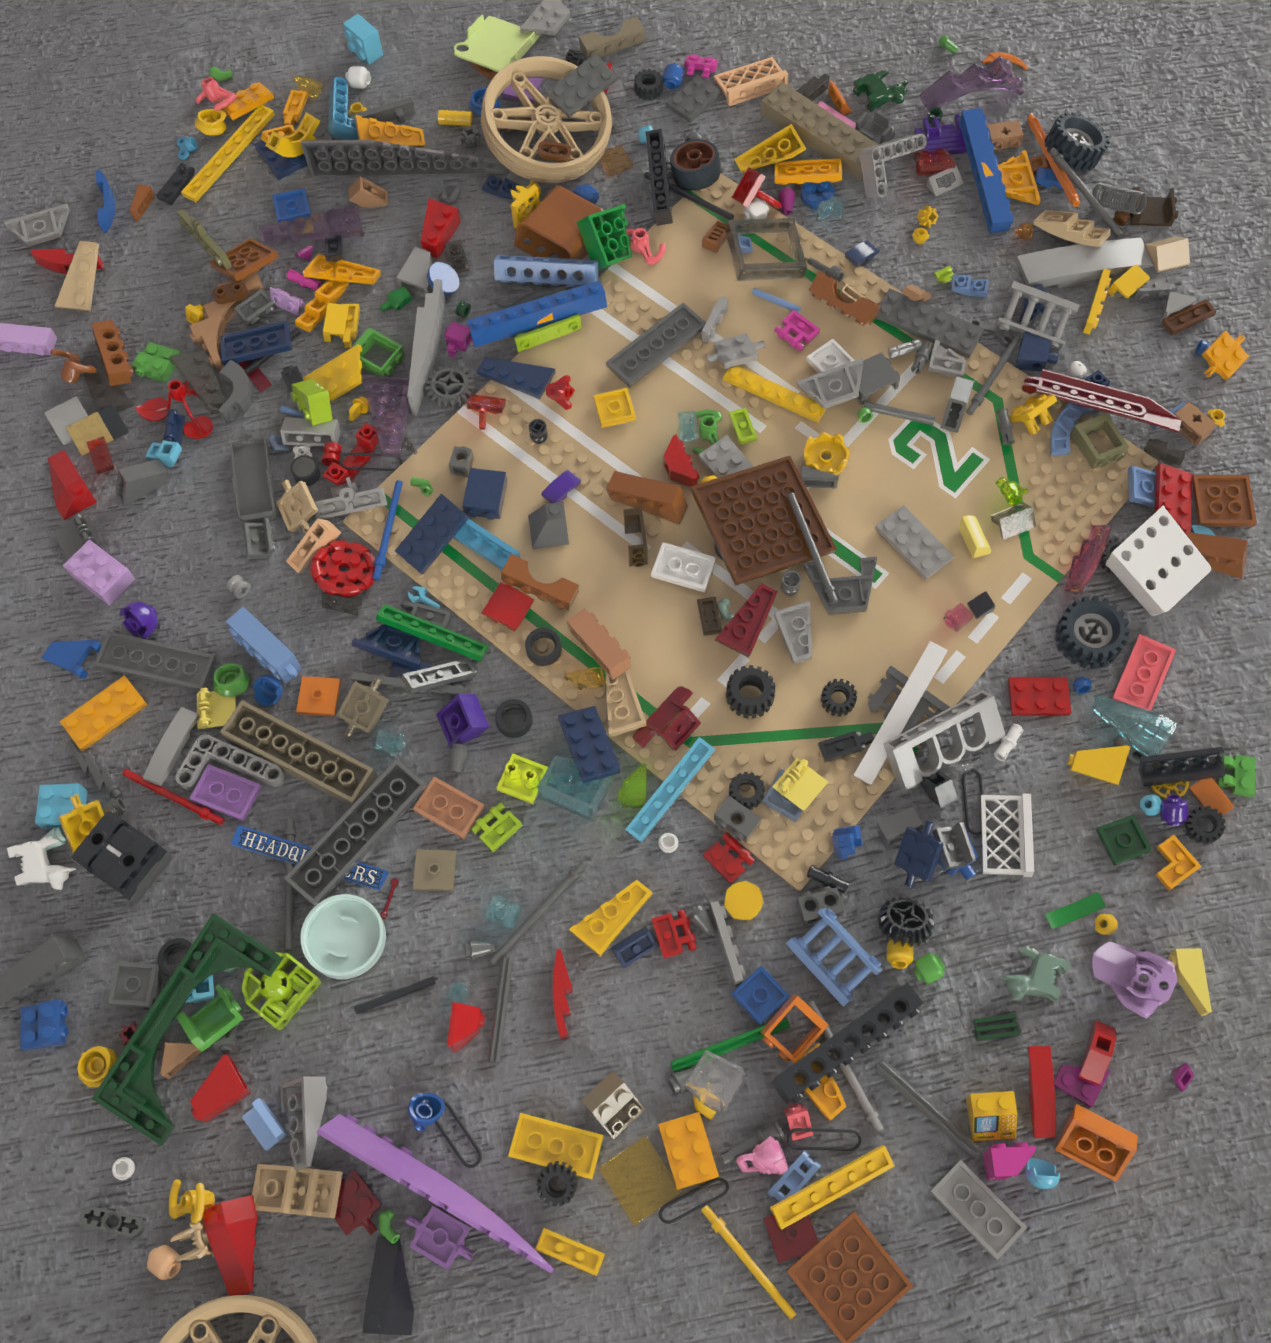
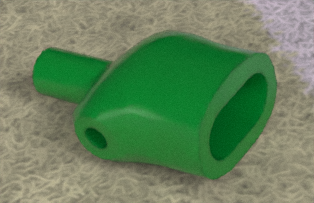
M401 286L387 294V302L380 305V309L382 312L391 307L395 310H400L412 301V297L407 289Z

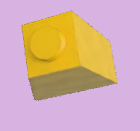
M1130 746L1074 751L1067 760L1068 770L1119 785Z

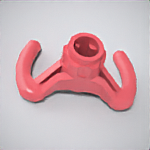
M208 77L201 82L203 92L198 95L195 102L200 104L207 97L209 102L218 103L213 107L214 110L218 111L231 104L236 99V94L221 88L213 77Z
M629 228L626 230L628 236L632 234V237L629 238L631 250L643 255L648 265H654L660 261L666 249L664 243L660 244L658 253L652 257L649 249L648 232L643 228L636 230Z

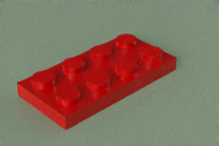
M1160 463L1156 466L1155 513L1164 505L1165 509L1186 535H1188V532H1191L1192 473Z

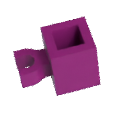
M452 322L444 332L447 344L446 350L449 351L448 356L454 358L458 349L466 352L472 341L468 327Z

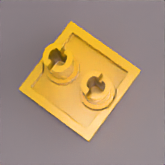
M1055 395L1030 396L1023 405L1012 409V413L1009 414L1010 422H1023L1029 435H1033L1040 430L1034 419L1037 415L1042 425H1047L1053 421L1047 408L1054 404L1057 399Z

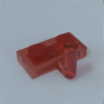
M471 394L467 402V409L479 412L480 430L486 429V412L502 414L506 406V399L474 394Z

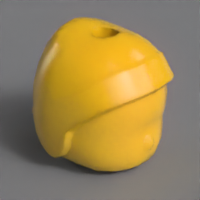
M1100 914L1094 921L1095 930L1102 935H1111L1115 933L1118 927L1117 920L1111 914Z

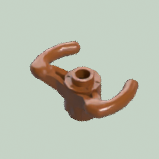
M52 349L50 351L53 356L66 358L60 374L62 375L61 379L66 382L76 383V380H79L80 374L96 372L94 366H85L80 363V356L75 353L59 349Z

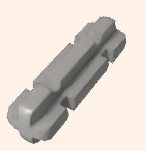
M916 339L912 343L907 342L897 345V348L895 346L888 349V355L890 358L898 357L897 355L901 356L913 352V350H919L922 343L919 339Z

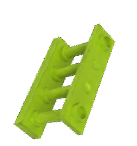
M577 314L545 327L534 329L526 334H517V337L514 339L518 353L582 329L580 315Z

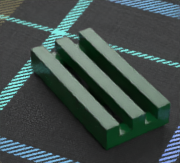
M1016 1013L974 1019L973 1024L977 1041L1019 1036L1020 1031H1018ZM1011 1020V1023L979 1027V1024ZM1013 1028L1011 1032L981 1035L980 1033L983 1031Z

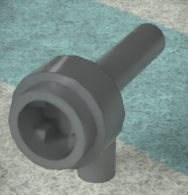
M811 257L808 259L807 263L836 279L838 284L842 281L844 277L842 268L836 265L829 268Z

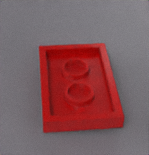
M1067 677L1008 678L1011 716H1070L1071 705Z

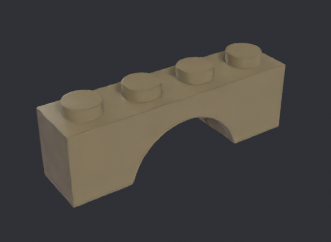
M638 17L622 21L621 30L612 36H601L595 32L579 36L580 50L584 52L585 59H589L594 54L602 57L645 42V29Z

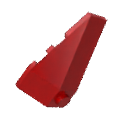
M65 450L48 458L55 506L64 520L97 502Z
M249 1195L206 1208L202 1216L206 1235L229 1296L247 1295L253 1292L255 1267L253 1254L254 1247H256V1239L254 1238L258 1216L253 1195Z

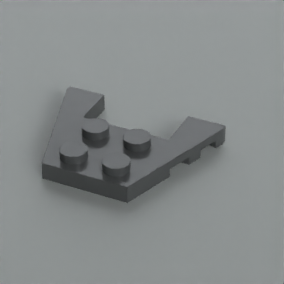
M877 557L860 558L861 576L829 578L832 586H835V594L838 602L831 604L828 595H825V587L815 563H804V570L828 615L867 611Z

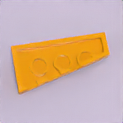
M317 254L305 268L303 275L308 278L374 285L381 276V270L345 260L326 262L325 255Z

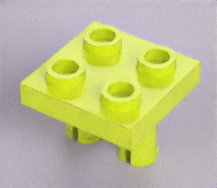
M512 753L498 783L497 791L534 804L549 768Z

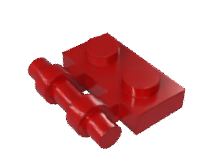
M726 832L722 836L726 844L722 846L717 841L703 854V857L731 885L746 870L741 864L745 861L751 866L756 860L747 849L745 850L738 843V840ZM731 849L739 855L737 859L729 853Z
M685 910L677 912L679 919L673 920L671 913L651 918L663 959L683 954L681 945L687 944L689 951L697 949L695 944L696 937L695 934H692L689 925L691 921L686 916ZM677 927H682L683 937L679 938L676 930Z

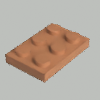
M433 777L413 807V811L464 840L485 806L442 780Z

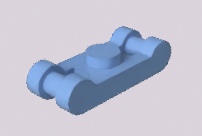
M804 1150L768 1191V1194L771 1197L774 1196L779 1202L800 1191L821 1165L808 1157L810 1154ZM802 1163L809 1169L806 1173L799 1168ZM783 1185L790 1190L786 1196L779 1190Z

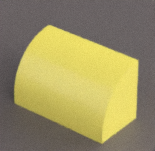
M975 516L962 517L958 528L972 558L990 554L991 548Z

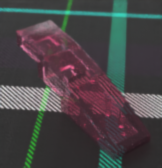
M1092 525L1089 539L1082 542L1080 554L1073 556L1065 587L1066 592H1082L1101 560L1112 527L1108 525Z

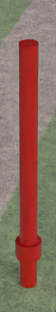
M125 769L122 773L124 777L199 814V817L206 821L210 820L220 826L225 821L224 818L213 813V810L201 807L162 786L146 781L142 776L128 769Z

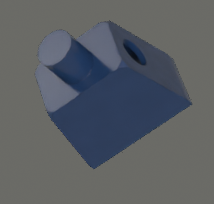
M1024 332L1015 367L1019 370L1042 371L1047 362L1057 364L1059 354L1049 352L1051 347L1049 340Z

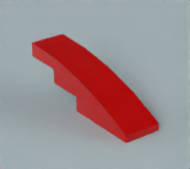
M560 948L556 950L553 969V1001L558 1032L562 1040L569 1037L563 1017L571 1015L566 994L572 993L573 989Z
M1028 1046L1027 1052L1030 1069L1028 1070L1030 1093L1028 1095L1033 1137L1056 1138V1105L1051 1046Z

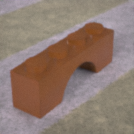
M819 271L809 288V291L813 293L812 296L818 300L823 298L827 301L826 304L833 309L838 307L842 310L840 313L849 318L853 316L856 318L855 322L862 326L865 324L871 325L881 306L865 297H861L853 303L845 302L839 296L837 289L838 281Z
M513 554L510 555L501 571V580L509 586L514 585L526 594L531 593L543 602L553 603L555 607L561 610L566 609L569 611L579 592L578 584L563 577L556 582L548 584L536 581L529 573L528 561Z

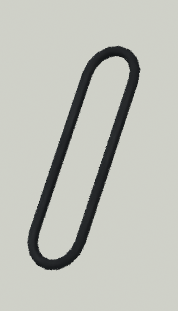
M344 453L339 459L340 465L347 470L395 471L397 469L346 467L342 463V458L347 455L396 457L400 461L399 466L403 464L402 459L395 454Z
M968 769L962 775L966 826L973 835H980L982 830L974 832L969 826L965 775L968 772H974L978 775L980 796L983 795L982 777L977 770Z
M444 1101L479 1154L478 1161L474 1164H467L438 1121L435 1123L462 1164L466 1167L474 1168L481 1162L482 1153L452 1107Z
M795 1128L787 1136V1143L796 1150L854 1151L859 1148L862 1141L861 1135L852 1129ZM798 1131L854 1133L858 1137V1143L852 1148L794 1146L790 1138L794 1132Z
M723 1178L713 1179L665 1204L659 1211L660 1220L666 1224L674 1223L718 1200L729 1191L728 1182ZM722 1181L725 1183L726 1189L722 1194L672 1220H665L662 1217L663 1210L714 1182Z

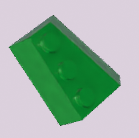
M625 204L588 215L576 222L590 259L598 261V270L632 257L630 239L626 232L628 223L624 216Z

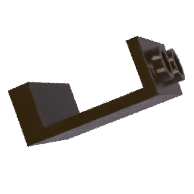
M1133 187L1132 190L1140 191V187ZM1170 188L1167 197H1147L1146 206L1140 214L1130 213V224L1172 226L1174 220L1178 217V209H1176L1177 196L1174 195V188Z
M642 507L624 509L625 534L640 532L641 545L628 546L629 567H642L648 564V547Z

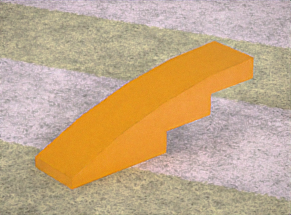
M328 280L315 291V298L305 305V312L295 320V326L310 333L326 316L328 303L336 304L349 285V282Z

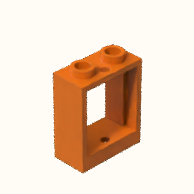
M793 994L762 1029L761 1033L765 1036L762 1040L771 1048L775 1045L780 1050L778 1055L787 1063L790 1060L796 1063L829 1024L800 997ZM795 1006L815 1026L790 1053L770 1033L792 1007Z

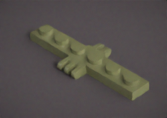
M183 209L177 211L180 217L178 222L182 228H185L188 234L192 235L197 243H200L203 250L211 258H214L219 266L222 265L226 270L230 269L232 265L226 253L209 237L204 227L195 218L192 219Z

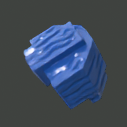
M859 825L836 828L832 833L831 838L834 852L837 853V859H847V856L856 854L855 847L863 845Z

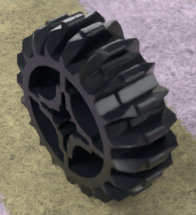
M900 896L897 900L893 897L891 901H886L880 908L878 928L881 929L882 935H887V940H894V945L898 941H902V947L906 943L910 947L914 944L920 946L922 942L926 943L932 935L934 918L930 908H925L924 903L919 904L917 899L913 901L909 897L903 899Z

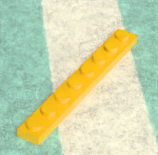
M264 105L259 106L181 191L183 197L196 203L275 116L274 110Z

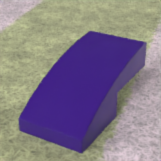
M567 470L552 481L541 493V496L550 503L561 502L566 499L568 492L580 485L581 480Z

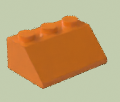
M1076 1104L1065 1122L1055 1151L1117 1182L1137 1151L1138 1135Z

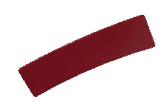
M248 360L238 364L244 370L254 361ZM259 368L247 375L260 392L272 386Z

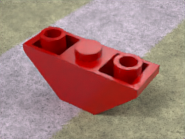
M676 434L673 435L665 451L663 466L670 480L689 487L697 485L698 479H700L697 469H693L692 459L689 454L686 455L684 451L685 445Z
M1094 1020L1078 1078L1098 1086L1101 1085L1117 1039L1116 1028Z

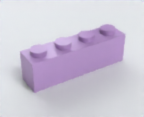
M0 323V350L23 354L51 355L50 351L54 349L57 337L51 328Z

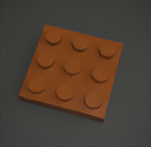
M249 238L225 252L232 265L230 269L226 270L222 265L219 266L215 259L209 261L211 268L237 282L244 280L247 275L259 271L261 267L271 264L279 256L277 251Z
M1249 475L1192 476L1198 525L1205 527H1254L1257 524Z

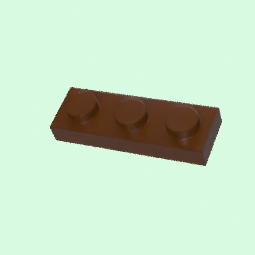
M1205 299L1164 318L1161 324L1172 336L1215 316L1217 311Z

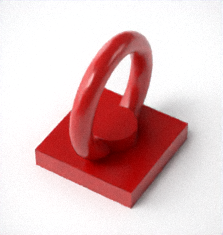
M748 167L732 198L747 208L756 196L777 209L782 207L779 201L760 190L765 176Z

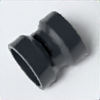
M541 419L532 420L529 424L530 439L536 444L544 443L548 438L545 421Z

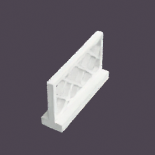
M1022 794V796L981 795L983 874L1032 877L1034 873L1031 794ZM985 801H994L999 807L990 812L985 806ZM1008 801H1017V809L1013 813L1004 806ZM1001 808L1009 815L1003 823L995 816ZM990 818L999 824L993 832L986 826V822ZM1011 818L1018 823V828L1014 832L1005 825ZM1001 828L1010 834L1004 842L995 835ZM991 837L1000 844L994 851L987 846V841ZM1012 837L1019 843V847L1014 852L1006 845ZM1002 847L1011 854L1005 861L995 854ZM992 856L1001 864L996 869L987 868V861ZM1014 857L1020 863V869H1011L1006 863Z

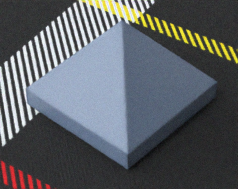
M267 436L272 451L289 452L290 449L288 445H283L281 436Z

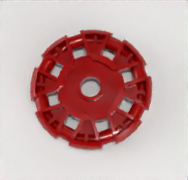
M346 540L330 542L328 546H322L313 555L310 573L313 581L318 583V587L324 592L334 596L335 594L342 595V597L356 596L361 594L363 590L367 591L375 582L372 578L375 569V556L369 553L370 550L357 542L347 543ZM345 550H351L352 552L345 553ZM342 567H346L349 569V571L342 572L339 569Z

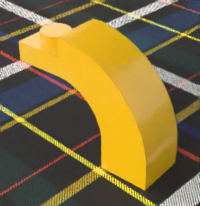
M306 112L299 127L293 134L281 136L272 131L265 146L281 156L297 157L304 153L301 141L317 139L313 134L320 120Z

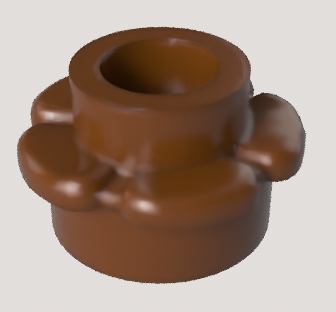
M1121 210L1120 212L1116 211L1113 218L1114 222L1124 226L1130 221L1129 213Z

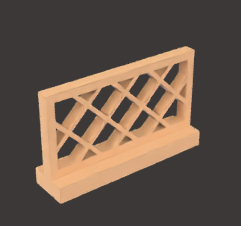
M770 57L714 75V80L726 96L727 104L732 106L769 94L782 82L788 85V73L786 70L782 71L774 58Z

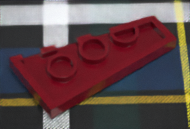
M761 583L714 641L749 657L778 591Z

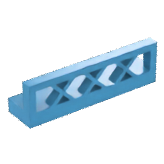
M470 519L466 521L453 537L500 570L504 568L511 554L520 557L519 551Z

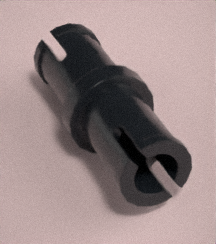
M814 865L810 866L807 872V877L823 883L824 887L837 888L843 894L849 886L848 881L834 876L833 872H826Z

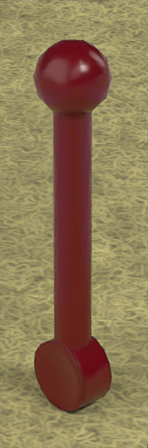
M396 878L391 880L392 887L384 910L380 913L382 919L388 917L387 911L395 887L399 885V881Z

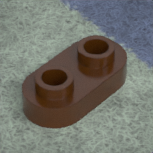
M542 141L538 145L537 153L542 159L566 162L570 158L571 148L564 143Z
M235 282L216 287L212 295L216 303L227 304L245 299L248 295V289L243 282Z

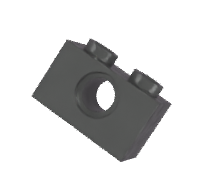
M730 796L726 798L714 814L715 824L723 830L726 828L736 840H743L745 843L748 842L761 823L760 817ZM739 818L742 822L734 824L731 819Z

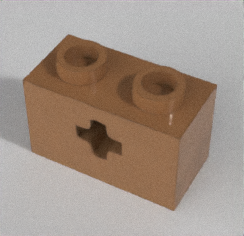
M1019 120L986 125L990 129V140L994 144V150L1021 146L1024 134Z
M1190 402L1174 414L1182 420L1179 432L1195 446H1198L1210 436L1217 425Z

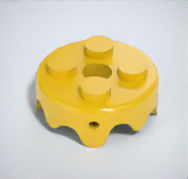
M822 432L815 438L812 436L808 438L803 453L804 464L806 467L838 475L847 466L850 450L846 447L841 434L830 435ZM828 454L831 458L825 460L821 455Z

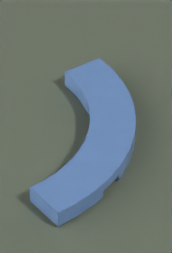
M1068 403L1063 408L1051 432V456L1070 454L1069 440L1074 425L1083 415L1093 409L1077 406L1072 403Z

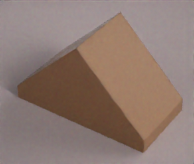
M165 1043L160 1074L167 1079H171L197 1057L201 1051L194 1044Z

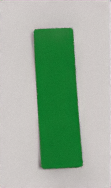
M1097 892L1065 907L1046 913L1045 916L1051 928L1054 929L1103 909L1106 905L1100 893Z

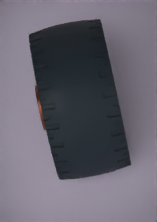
M703 139L689 140L679 144L671 154V171L674 181L679 187L691 191L702 190L713 185L718 180L721 173V163L718 150L713 143Z

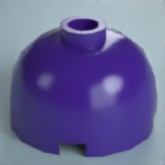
M132 602L120 610V617L124 616L125 619L123 621L124 626L134 637L138 638L140 636L142 639H146L155 632L158 618L157 611L153 606L143 602Z

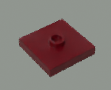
M773 1215L763 1218L778 1263L805 1254L818 1242L809 1215L784 1229L778 1227Z

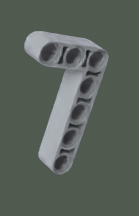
M924 134L908 135L865 148L861 151L860 162L865 194L869 199L885 197L888 187L884 161L924 149L927 143Z
M206 734L199 736L175 776L176 782L185 791H193L207 765L211 764L212 761H216L272 787H280L286 781V776L278 765ZM211 743L208 748L204 749L206 744ZM227 751L226 755L220 756L222 752ZM245 758L242 763L237 764L239 759ZM201 760L198 765L194 766L196 761ZM257 766H262L260 770L254 771ZM279 773L277 778L271 779L273 774ZM187 777H191L188 782L184 783Z

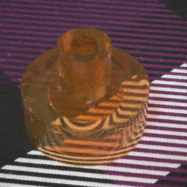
M1029 222L1021 223L1019 228L1015 230V234L1019 235L1021 240H1030L1033 236L1032 224Z

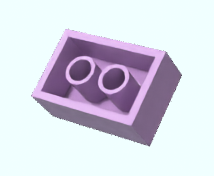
M88 540L63 565L70 576L109 606L136 580L128 568L91 540Z

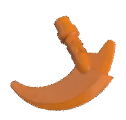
M1004 52L989 53L988 57L982 61V64L990 63L993 65L995 79L1001 77L999 66L1001 62L1013 63L1024 70L1028 69L1020 58Z

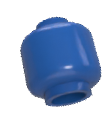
M677 63L668 64L665 67L662 75L665 87L669 89L680 87L685 75L683 68Z

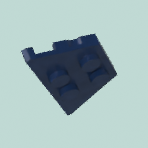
M383 624L375 630L366 632L365 637L352 640L353 647L417 670L420 669V638Z

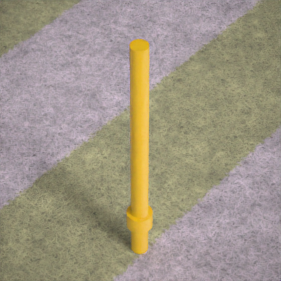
M708 1205L704 1206L701 1212L712 1224V1229L716 1233L719 1232L791 1320L797 1313L725 1227L726 1223L721 1217L718 1218Z

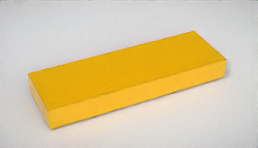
M543 1228L535 1248L539 1252L597 1276L605 1256L602 1252L546 1228Z

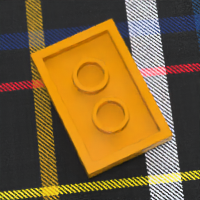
M260 82L253 83L249 88L238 91L236 99L220 110H223L231 120H235L274 99V96Z
M700 1112L658 1124L676 1190L719 1178Z

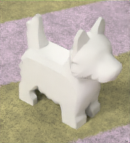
M49 836L48 838L44 837L40 841L26 842L22 845L7 848L9 858L22 856L21 860L23 863L20 865L23 866L21 868L23 873L15 876L17 886L28 883L48 882L54 890L63 889L64 881L69 878V872L76 870V868L50 865L46 848L59 843L58 839Z

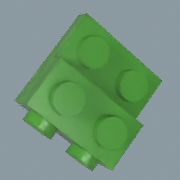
M149 342L144 352H138L131 366L134 372L141 377L146 376L155 381L167 383L182 354L178 350Z

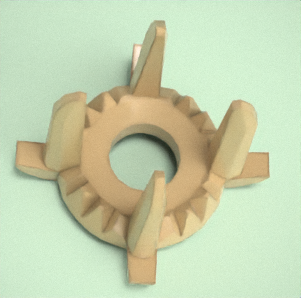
M190 1222V1228L175 1234L170 1242L192 1238L191 1240L194 1241L192 1245H196L195 1249L176 1257L175 1261L200 1259L210 1254L212 1258L215 1257L205 1232L204 1222Z

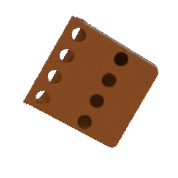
M556 186L517 226L514 246L533 257L550 258L552 254H557L562 259L583 260L588 252L576 222L588 215L604 210L564 187ZM525 239L532 240L528 245L523 243ZM542 246L545 248V251L538 252L536 249ZM559 270L561 273L567 275L564 270Z

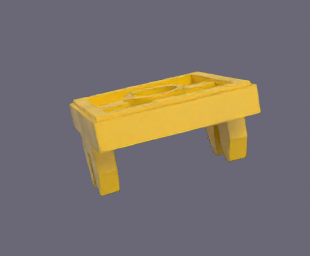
M534 184L528 190L518 185L516 186L517 192L511 190L512 198L515 200L511 204L514 228H517L540 203L539 190Z

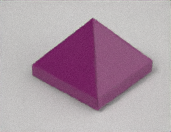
M306 246L294 256L310 261L313 246Z
M1184 1063L1172 1071L1177 1087L1183 1092L1194 1078L1190 1066Z

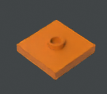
M302 676L296 710L297 714L336 717L341 680L338 678Z

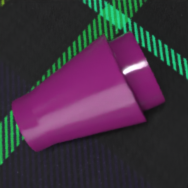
M783 188L778 195L782 204V213L790 215L792 214L795 193L791 188Z

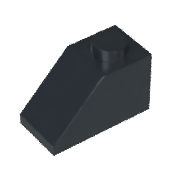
M940 770L929 777H922L921 786L930 800L939 807L947 806L958 799L952 779Z

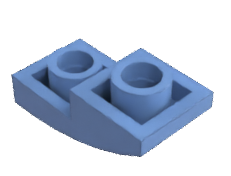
M953 275L951 289L963 295L987 297L989 279H971V275Z

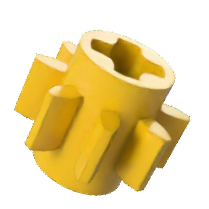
M924 206V210L919 209L916 218L920 226L930 228L931 224H936L938 215L935 212L936 208Z

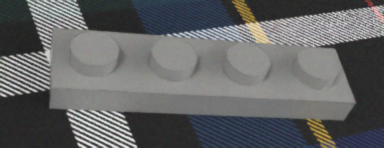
M719 901L710 903V910L734 986L743 983V977H746L743 965L738 964L737 957H739L737 946L732 945L730 939L733 937L730 925L726 926L724 918H727L724 906L720 907Z

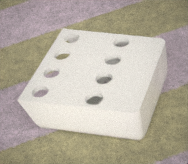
M1164 505L1111 553L1106 562V566L1110 568L1151 616L1169 611L1211 571L1209 563L1165 509Z

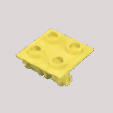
M201 688L197 693V713L200 717L197 721L198 730L224 726L236 709V696L224 697L215 691L209 692L208 688Z
M796 758L772 788L802 811H805L827 785L828 781L808 767L809 763L806 759L802 758L799 760Z

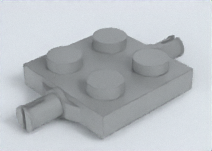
M747 333L714 342L716 353L707 355V362L718 360L726 369L758 360L756 350L765 348V342L762 340L753 343Z

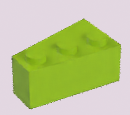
M313 379L292 384V400L297 402L299 411H303L305 420H309L312 426L333 421L327 389L323 390V386H319Z

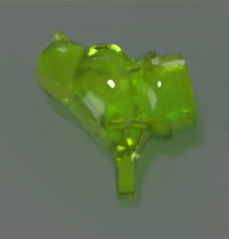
M1001 477L995 482L1007 503L1012 506L1021 503L1022 495H1026L1029 492L1027 488H1022L1016 482L1009 481L1005 477Z

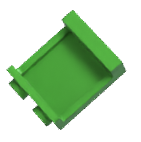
M219 984L215 987L219 995L194 1015L189 1017L182 1011L176 1016L190 1041L201 1052L244 1019L239 1012L242 1008L236 1000L232 1001L234 998L233 994L228 988L223 989Z

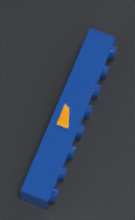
M982 108L963 110L959 124L989 233L1009 231L1011 224L1014 222V216L1009 209L1010 201L1006 198V187L1001 180L1002 172L998 169V158L994 155V144L990 140V129L986 126V115H983Z
M599 280L466 321L474 347H478L544 327L577 314L583 315L606 308V294Z

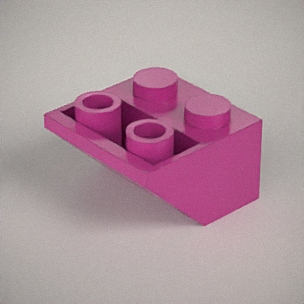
M1028 1142L1014 1143L1009 1148H1006V1144H994L988 1147V1150L982 1153L986 1180L1009 1179L1017 1176L1035 1153L1036 1147L1028 1146Z

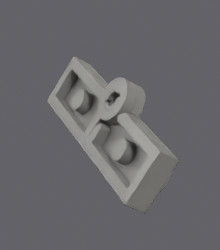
M350 487L343 488L339 493V497L314 502L318 509V512L315 513L316 520L317 518L326 519L387 505L383 487L357 493Z

